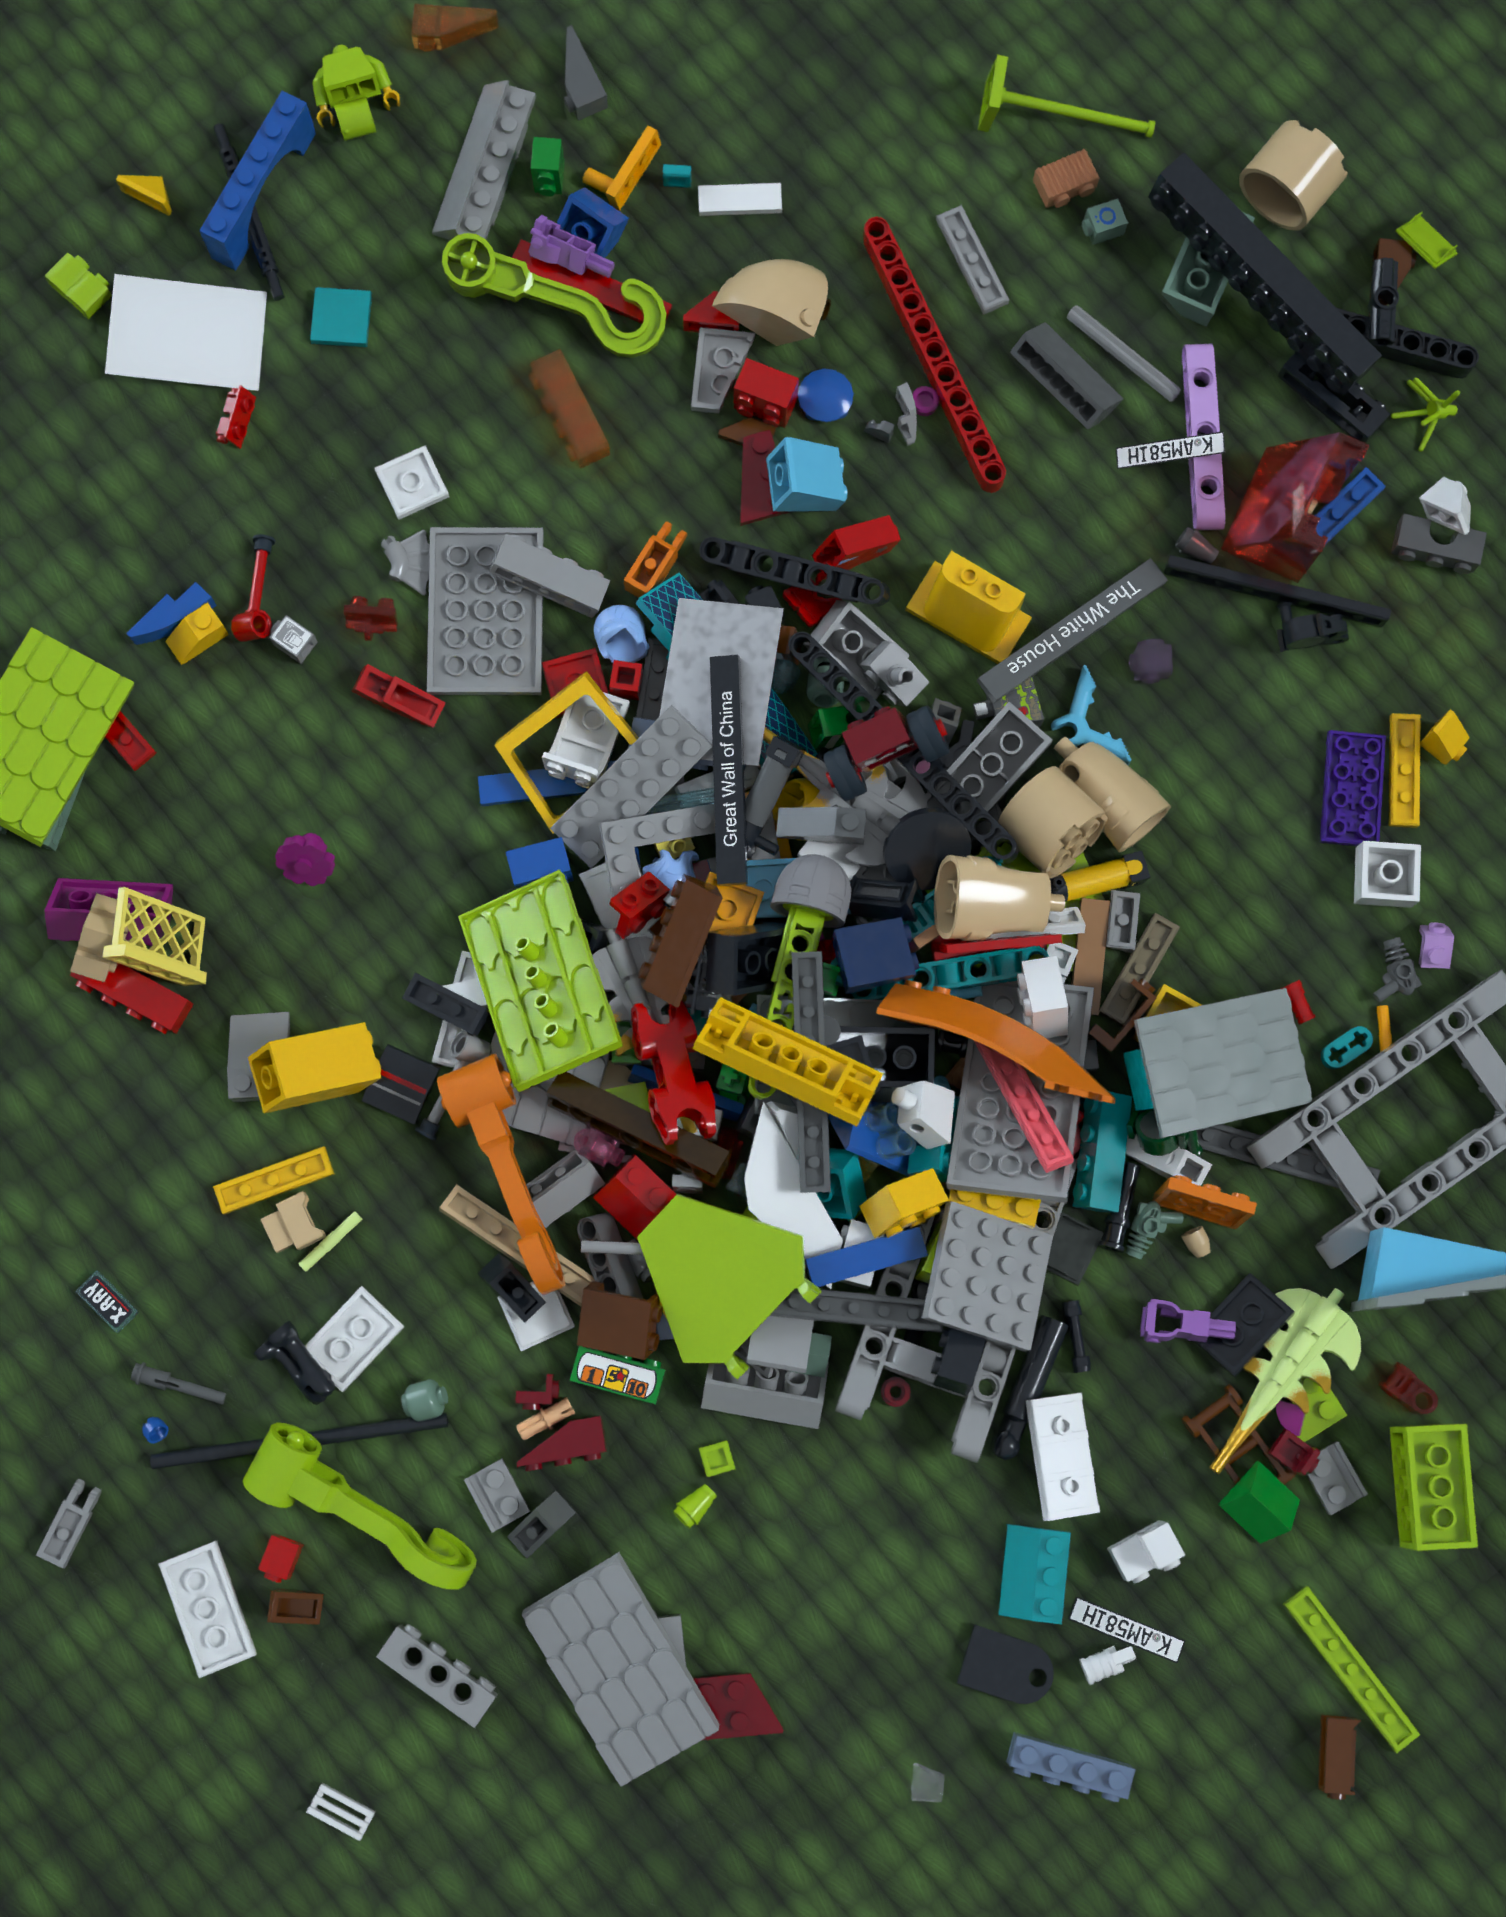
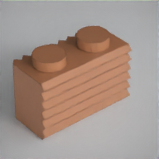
M1086 149L1037 168L1033 177V182L1046 208L1053 205L1059 208L1066 205L1072 197L1077 195L1086 197L1092 194L1099 181V176Z

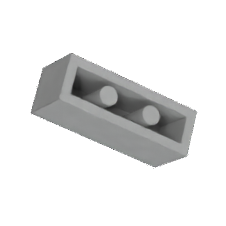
M578 1147L526 1185L534 1206L545 1228H547L552 1222L566 1212H569L585 1198L594 1194L605 1185V1182Z

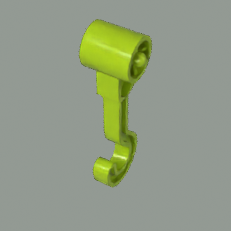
M464 233L456 235L447 243L443 250V268L448 283L455 292L464 297L472 298L489 293L513 302L526 297L578 314L588 322L601 345L617 356L633 358L647 354L658 345L664 334L666 311L663 300L654 288L640 280L627 279L622 285L621 294L626 302L639 307L643 312L644 322L637 331L624 333L616 329L606 309L596 297L583 290L531 273L526 262L494 252L489 242L478 234Z
M277 1422L271 1425L243 1479L244 1487L251 1495L268 1505L279 1508L291 1507L298 1500L317 1512L336 1514L384 1543L402 1566L417 1578L444 1589H460L466 1585L475 1569L477 1560L474 1553L464 1542L444 1529L434 1528L425 1544L410 1524L353 1490L347 1484L342 1474L318 1461L317 1459L322 1451V1447L314 1436L291 1424Z

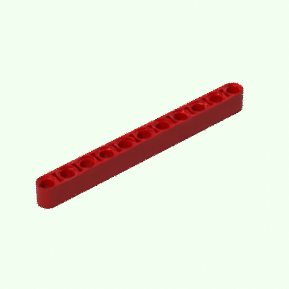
M871 217L867 220L864 227V246L931 386L939 396L942 409L979 486L985 492H997L1003 486L1006 475L1002 459L889 224L882 217ZM879 231L882 235L880 237H873L870 235V232ZM883 255H890L894 259L892 261H885L881 257ZM902 279L905 281V284L896 285L893 283V280ZM914 303L917 308L908 309L904 304ZM925 327L929 332L922 334L917 332L916 328ZM936 351L940 356L932 358L928 356L927 352ZM948 375L952 380L950 382H943L938 377ZM959 399L964 405L956 407L950 401ZM966 423L972 424L975 430L966 431L962 425ZM983 448L987 454L979 456L975 454L974 449ZM994 472L999 476V479L989 480L985 474Z

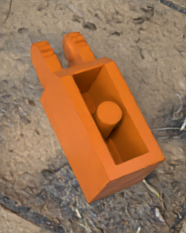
M666 521L658 534L650 537L624 578L625 590L639 598L660 585L677 560L678 551L688 533L681 530L670 545L664 540L670 534L672 524Z

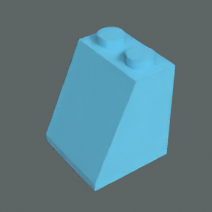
M785 437L766 457L773 511H836L846 502L847 487L843 484L842 477L844 463L843 459L840 458L838 447Z

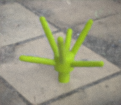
M1414 378L1413 381L1408 380L1407 385L1428 402L1426 409L1393 413L1391 418L1428 415L1427 418L1421 421L1422 426L1429 424L1418 447V451L1422 452L1438 419H1445L1447 416H1455L1457 414V406L1451 405V403L1460 395V391L1456 390L1446 400L1438 399L1418 378Z

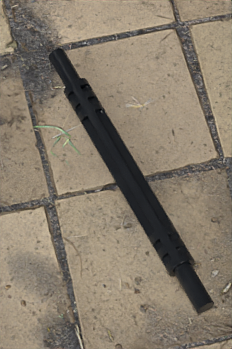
M219 123L213 128L221 148L219 153L227 176L230 179L240 160L235 147L231 146L224 124ZM254 205L248 235L262 275L267 278L274 300L279 301L285 297L277 276L279 270L256 206Z

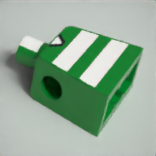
M857 705L856 712L863 713L861 705ZM843 706L818 709L809 722L808 729L815 751H820L822 747L830 749L847 745L842 732L848 730L847 726L857 720Z

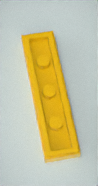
M1392 713L1390 715L1389 826L1417 828L1420 826V715Z
M323 1146L215 1185L213 1188L222 1214H227L332 1176L335 1173L326 1147Z

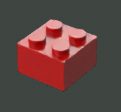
M746 358L734 386V408L743 416H755L763 419V422L786 428L798 399L799 378Z

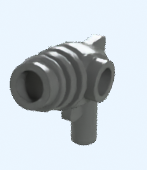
M1400 937L1383 942L1385 947L1383 950L1389 951L1385 953V957L1391 956L1385 959V963H1393L1386 966L1387 973L1382 976L1385 985L1373 993L1374 998L1379 1003L1396 991L1401 992L1403 995H1411L1414 989L1421 985L1412 959H1404L1410 955L1409 953H1403L1407 951L1406 948H1400L1404 945Z

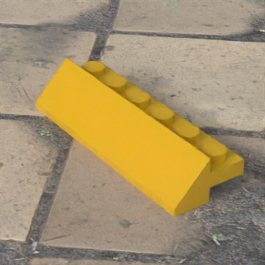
M722 997L719 998L709 1014L707 1023L693 1046V1050L854 1126H858L862 1116H864L883 1073Z

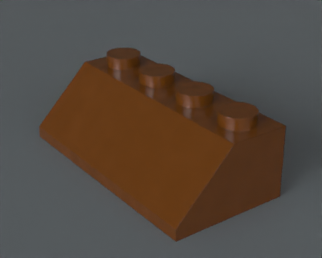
M683 874L681 881L676 880L671 892V897H674L671 907H666L662 913L660 924L663 927L659 935H654L649 947V951L652 952L649 962H643L638 975L643 989L676 1007L680 1005L723 898L717 886Z

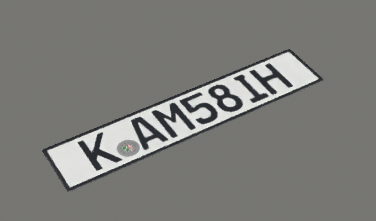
M1224 431L1117 447V469L1225 453Z
M1076 1597L1069 1616L1071 1621L1175 1663H1178L1186 1642L1183 1639L1079 1597Z

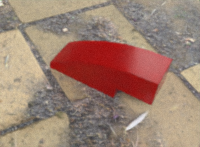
M369 664L363 667L351 691L379 706L430 728H434L446 703L396 676L392 677Z

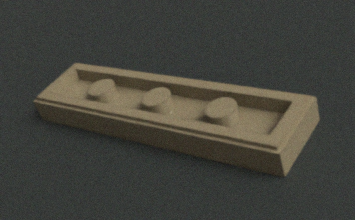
M1157 913L1153 914L1136 944L1135 950L1131 953L1099 1009L1100 1014L1121 1026L1127 1022L1141 997V994L1128 983L1132 979L1139 981L1140 978L1149 983L1180 926Z

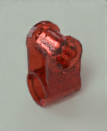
M1396 1362L1394 1365L1395 1370L1385 1382L1381 1381L1378 1386L1415 1415L1432 1413L1438 1406L1436 1393L1419 1380L1410 1369ZM1419 1393L1424 1394L1428 1399V1405L1424 1410L1420 1409L1415 1402L1416 1396Z

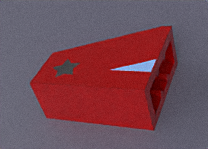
M890 515L834 530L811 556L815 562L824 563L829 560L834 567L849 570L890 552L901 538L898 528L894 525Z

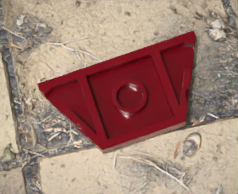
M750 1672L693 1678L719 1722V1730L703 1740L783 1733V1726Z

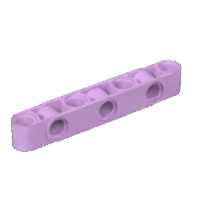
M1213 344L1183 345L1182 367L1187 437L1196 436L1198 433L1220 432ZM1194 380L1203 381L1206 387H1198ZM1215 454L1188 458L1193 527L1197 530H1223L1225 527L1222 455ZM1201 487H1210L1213 490V494L1207 495L1203 493Z

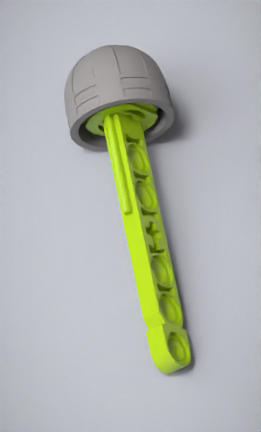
M817 854L804 855L789 863L777 880L770 903L772 910L787 917V922L771 982H774V987L765 1018L771 1021H781L790 1030H792L794 1024L793 980L787 978L784 971L786 965L792 964V952H798L793 948L792 940L796 936H801L807 942V949L803 952L817 951L823 927L839 928L844 926L850 904L851 885L849 878L837 862L826 856ZM784 993H787L788 999L792 1001V1004L786 1005L783 1014H789V1018L782 1014H773V1011L777 1013L780 1011L782 1001L778 1000V997H781ZM750 1076L748 1089L753 1097L766 1099L775 1093L776 1088L770 1086L769 1092L765 1094L758 1092L755 1088L756 1079Z

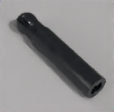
M1041 1315L1034 1332L1031 1351L1026 1352L1003 1410L1005 1416L998 1433L994 1435L991 1441V1448L995 1456L1004 1460H1010L1018 1454L1021 1437L1027 1423H1029L1026 1400L1041 1398L1068 1330V1325Z

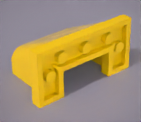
M952 550L943 565L934 561L906 607L907 612L996 664L1010 656L1032 619L1031 616L1020 610L1026 593Z

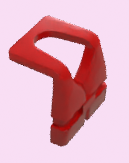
M829 560L823 563L830 566H834ZM825 571L817 574V585L827 577ZM793 586L782 593V597L794 610H798V616L810 628L823 619L837 600H842L839 598H822L817 596L816 592Z

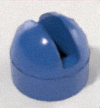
M149 1417L147 1423L142 1425L144 1437L152 1444L163 1440L169 1431L168 1426L159 1417Z

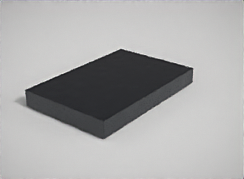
M1249 1273L1210 1314V1319L1236 1322L1234 1339L1208 1336L1206 1342H1194L1233 1377H1236L1291 1319L1295 1311L1255 1276Z

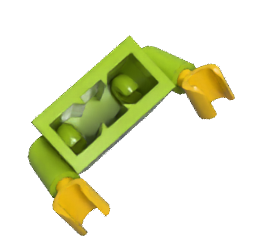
M337 45L333 49V54L322 58L323 67L318 70L313 80L316 106L320 107L317 121L322 128H324L322 120L326 116L330 117L333 127L336 124L335 117L328 110V105L334 108V105L365 96L366 98L381 94L380 90L382 89L384 92V107L390 110V105L387 101L389 98H394L399 107L400 96L395 90H391L390 86L392 83L383 63L371 55H365L360 47L348 49L345 45Z

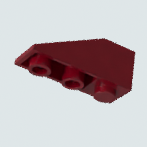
M602 1416L570 1421L516 1462L517 1467L524 1466L526 1472L543 1469V1462L554 1461V1467L572 1464V1457L583 1456L584 1461L602 1459L601 1453L607 1452Z

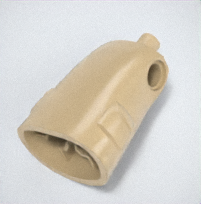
M1066 736L1055 745L1054 749L1065 759L1059 766V769L1104 810L1108 820L1105 823L1103 833L1119 853L1141 840L1159 823L1171 808V805L1159 794V791L1148 783L1146 779L1138 775L1123 760L1102 745L1092 741L1077 748Z
M948 855L942 860L938 869L934 894V919L936 929L944 939L983 941L992 934L1017 931L1043 932L1047 926L1050 911L1062 912L1065 907V898L1062 894H1051V883L1048 873L1009 869L996 865L988 857L982 858L971 855L967 857Z

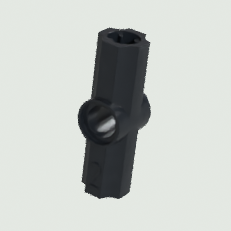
M1383 257L1382 259L1374 260L1372 263L1371 299L1368 304V312L1370 313L1369 342L1376 347L1393 345L1395 341L1396 305L1399 301V293L1397 291L1398 261H1395L1393 258ZM1378 299H1384L1388 302L1389 306L1380 304Z

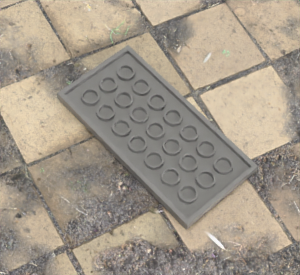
M1018 980L982 987L983 996L975 997V1003L1024 1024V1008L1019 1003L1017 988H1019ZM1063 984L1068 1003V1035L1047 1039L1065 1050L1084 1068L1094 987ZM969 1038L947 1177V1189L1067 1203L1072 1164L1045 1173L974 1040ZM1024 1067L1073 1155L1080 1097L1044 1088L1045 1081Z

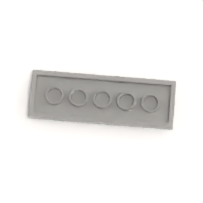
M671 705L550 829L558 837H562L563 842L592 869L604 857L599 823L644 816L713 745Z

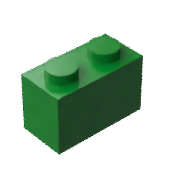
M533 137L531 174L534 192L543 196L562 195L565 165L562 140Z

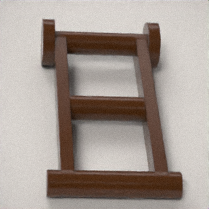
M1230 1384L1224 1387L1225 1395L1195 1417L1190 1419L1186 1415L1181 1419L1194 1438L1200 1435L1215 1458L1220 1453V1450L1205 1431L1203 1425L1227 1407L1232 1409L1238 1419L1243 1413L1239 1407L1243 1404V1401ZM1256 1430L1238 1447L1223 1468L1236 1485L1240 1478L1230 1465L1255 1446H1258L1278 1474L1275 1477L1284 1485L1295 1477L1293 1472L1287 1468L1284 1470L1279 1462L1268 1454L1269 1448Z

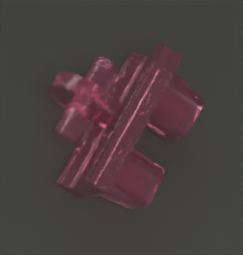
M592 1127L590 1129H582L575 1135L574 1147L578 1154L603 1167L606 1162L618 1167L625 1154L624 1150L615 1146L617 1140Z

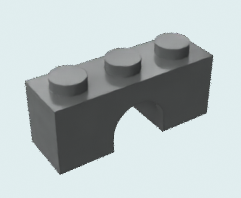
M1403 514L1397 522L1391 554L1397 555L1399 559L1404 561L1419 560L1435 568L1442 566L1454 568L1453 570L1460 574L1473 573L1480 566L1487 535L1486 532L1470 529L1464 535L1455 531L1451 537L1450 544L1442 545L1435 542L1430 535V519Z

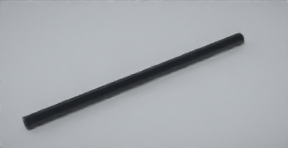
M443 1413L439 1417L417 1422L411 1417L308 1433L314 1436L320 1445L447 1428L448 1416L447 1413ZM264 1438L151 1454V1468L158 1469L256 1455Z

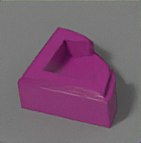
M1280 1400L1276 1405V1412L1280 1423L1294 1435L1301 1436L1305 1414L1296 1404Z

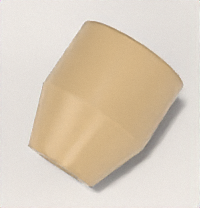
M1203 1226L1195 1227L1181 1236L1188 1250L1197 1258L1210 1253L1209 1238Z

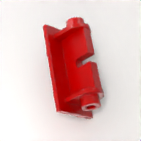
M239 385L238 389L232 388L231 392H228L223 412L230 414V417H221L215 434L217 442L228 444L229 441L238 449H241L247 434V427L256 397L242 385Z

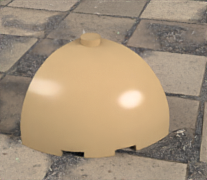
M788 259L766 260L742 268L735 276L729 278L716 295L712 306L772 344L779 346L814 337L826 304L828 282L822 271L803 262Z

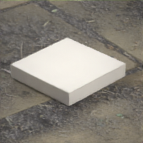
M426 445L374 468L398 520L449 497V493Z

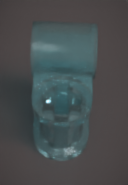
M892 1101L869 1107L865 1112V1123L868 1129L875 1133L879 1132L880 1136L876 1141V1149L879 1156L885 1160L910 1155L916 1147L915 1139L899 1127L897 1122L899 1106Z

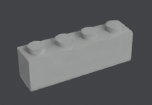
M505 534L488 571L590 618H593L599 611L610 580L604 578L602 573L596 570L581 568L574 560L569 558L561 559L552 555L549 549L542 546H532L526 543L524 538L514 534Z

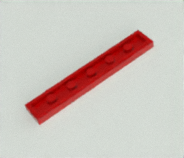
M520 240L512 258L526 262L531 273L583 290L596 297L604 308L643 324V312L639 307L623 299L621 294L622 282L605 277L590 269L579 275L559 264L541 261L530 256V253H528L531 243ZM663 301L667 320L672 310V304Z

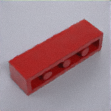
M119 963L114 973L108 972L105 982L73 972L70 974V976L78 980L75 984L77 987L90 994L95 989L102 993L101 1000L114 1007L118 1003L128 1007L125 1013L140 1021L143 1016L153 1021L151 1027L165 1035L168 1030L177 1034L194 1005L181 995Z

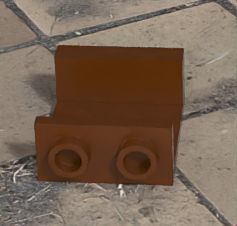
M1140 978L1139 981L1132 979L1128 984L1146 999L1114 1037H1111L1095 1023L1089 1029L1088 1033L1111 1052L1134 1026V1020L1139 1019L1157 998L1152 994L1155 988L1143 978Z
M591 1282L583 1289L577 1345L645 1360L651 1353L657 1350L659 1344V1334L656 1333L657 1323L660 1322L663 1307L659 1305L660 1299L658 1294H654L648 1300L607 1292L604 1291L605 1283Z

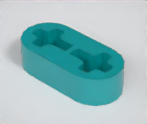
M1357 1026L1325 1046L1321 1052L1323 1065L1329 1069H1339L1367 1051L1373 1043L1371 1032L1365 1027ZM1354 1033L1357 1036H1364L1365 1039L1362 1041L1364 1047L1358 1044L1350 1048L1348 1043L1355 1039ZM1343 1048L1345 1053L1339 1056L1340 1063L1336 1060L1331 1062L1328 1058L1331 1055L1330 1049L1336 1052Z

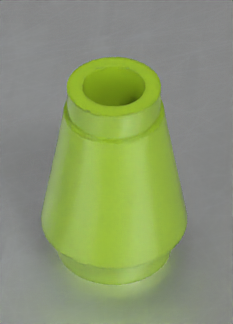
M704 1484L701 1488H698L676 1504L677 1508L673 1513L682 1524L690 1529L693 1525H698L717 1495L710 1487Z

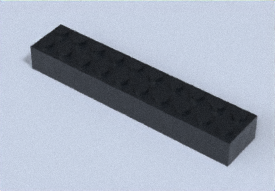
M1184 152L1159 174L1148 195L1152 206L1167 216L1173 228L1182 232L1189 239L1191 246L1196 251H1201L1205 255L1211 267L1221 272L1235 291L1242 293L1248 300L1250 307L1260 312L1267 319L1269 326L1287 340L1292 350L1299 352L1306 359L1308 366L1326 380L1328 387L1332 391L1338 392L1341 396L1346 394L1382 356L1379 351Z

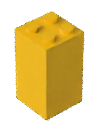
M365 1022L270 1041L248 1057L263 1113L356 1094L381 1079V1065L379 1060L375 1058L372 1047L373 1038L367 1030Z

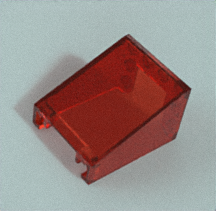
M1339 432L1266 447L1221 550L1299 583L1323 551L1328 537L1324 535L1321 537L1316 532V527L1321 518L1307 513L1312 500L1320 503L1333 501L1359 461L1362 462L1369 445Z

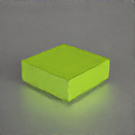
M727 1440L699 1448L707 1478L735 1469Z

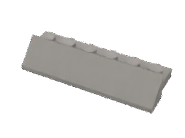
M508 80L484 85L432 235L451 240L456 235L472 233L487 239L491 225L494 226L528 129L527 122L536 99L534 92L510 86Z

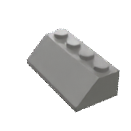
M829 1362L825 1378L774 1368L772 1377L769 1379L751 1365H749L750 1368L739 1379H736L724 1363H709L701 1408L818 1429L824 1402Z

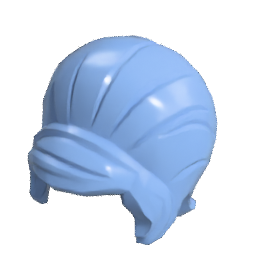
M613 605L604 609L596 618L594 637L599 651L605 659L609 658L612 663L614 660L635 663L647 656L650 646L646 641L645 624L640 614L634 608L626 605Z
M663 849L659 851L660 858L655 857L653 863L644 866L641 871L642 875L651 872L671 891L676 880L681 881L683 874L696 878L692 861H698L699 857L696 852L689 850L683 851L679 858L673 859L670 853Z

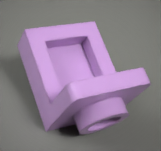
M1439 922L1420 925L1419 932L1422 935L1419 965L1421 968L1450 969L1454 935L1450 928Z

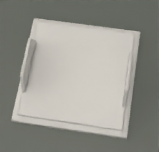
M530 1282V1285L546 1303L525 1323L497 1297L520 1351L575 1327L559 1291L555 1290L542 1295L534 1282Z

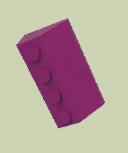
M58 878L44 910L48 939L79 941L83 926L97 893L117 899L118 888L126 887L172 905L173 884ZM128 898V903L131 904L129 911L132 913L136 908L131 898ZM149 906L146 911L152 921L156 918L152 907ZM171 913L166 917V918H167V921H168V923H169V925H170ZM138 916L134 919V922L140 932L144 925ZM158 924L154 928L159 939H161L165 934L160 924ZM130 931L126 935V940L132 939ZM146 934L142 938L144 943L148 946H153L148 934Z

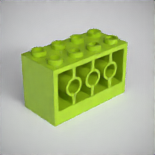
M1467 1424L1389 1427L1400 1547L1416 1551L1478 1548Z

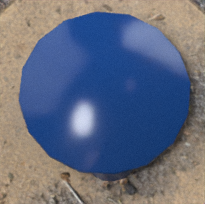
M820 369L813 371L804 378L799 386L798 399L800 407L808 419L830 422L847 416L848 410L852 405L854 393L851 383L843 374L836 370Z

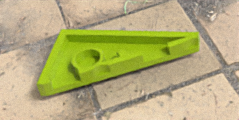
M1301 1377L1298 1381L1307 1393L1309 1412L1305 1414L1301 1436L1297 1437L1306 1442L1346 1417L1347 1414L1331 1389L1329 1394H1325L1316 1382L1309 1378Z

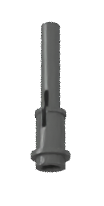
M142 1362V1364L136 1363L131 1374V1380L135 1381V1385L142 1383L162 1389L163 1391L169 1388L222 1405L227 1393L171 1377L170 1372L148 1367L145 1362Z

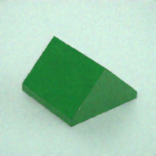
M1257 1460L1218 1505L1261 1544L1291 1531L1300 1499Z

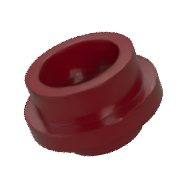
M900 1377L889 1378L881 1387V1397L889 1406H902L910 1397V1387ZM893 1386H897L901 1390V1394L897 1398L890 1395V1389Z

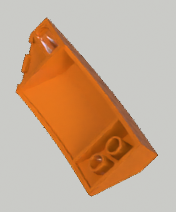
M905 980L904 985L895 983L877 1008L876 1014L890 1019L952 1032L986 1045L1019 1063L1044 1080V1088L1115 1104L1116 1098L1065 1050L1011 1017L981 1004L950 995L951 989L933 986V990L930 991L921 989L922 983Z

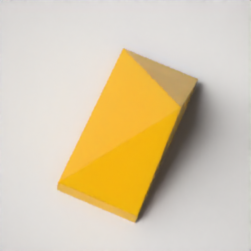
M117 176L116 181L123 193L170 216L172 210L162 176Z

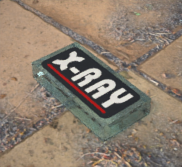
M98 1270L75 1291L116 1333H119L139 1313Z

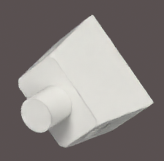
M919 1081L897 1088L892 1094V1102L899 1106L897 1120L899 1127L926 1149L949 1144L951 1142L955 1092L927 1081Z

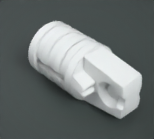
M1112 1646L1085 1659L1081 1658L1079 1661L1089 1685H1092L1103 1678L1124 1672L1125 1670L1122 1665L1135 1660L1136 1656L1131 1646L1116 1651L1115 1647Z

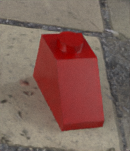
M718 291L712 292L683 315V330L689 332H699L700 327L739 331L740 323L712 306Z

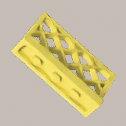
M126 887L118 888L112 945L104 946L102 958L182 986L206 984L207 972L200 970L205 917ZM128 898H131L136 908L132 913H130L127 907ZM149 906L152 907L156 918L152 921L146 911ZM170 913L176 923L172 929L166 918ZM138 916L144 925L140 932L134 922V919ZM190 921L194 922V932L192 936L190 935L189 930L186 926V924ZM158 924H160L165 934L161 939H159L154 928ZM126 926L132 936V939L128 942L123 940ZM180 931L184 940L181 946H179L175 938V934ZM146 934H148L153 944L149 949H147L142 939ZM167 941L173 951L169 957L163 947ZM187 948L191 955L190 964L187 963L183 955Z

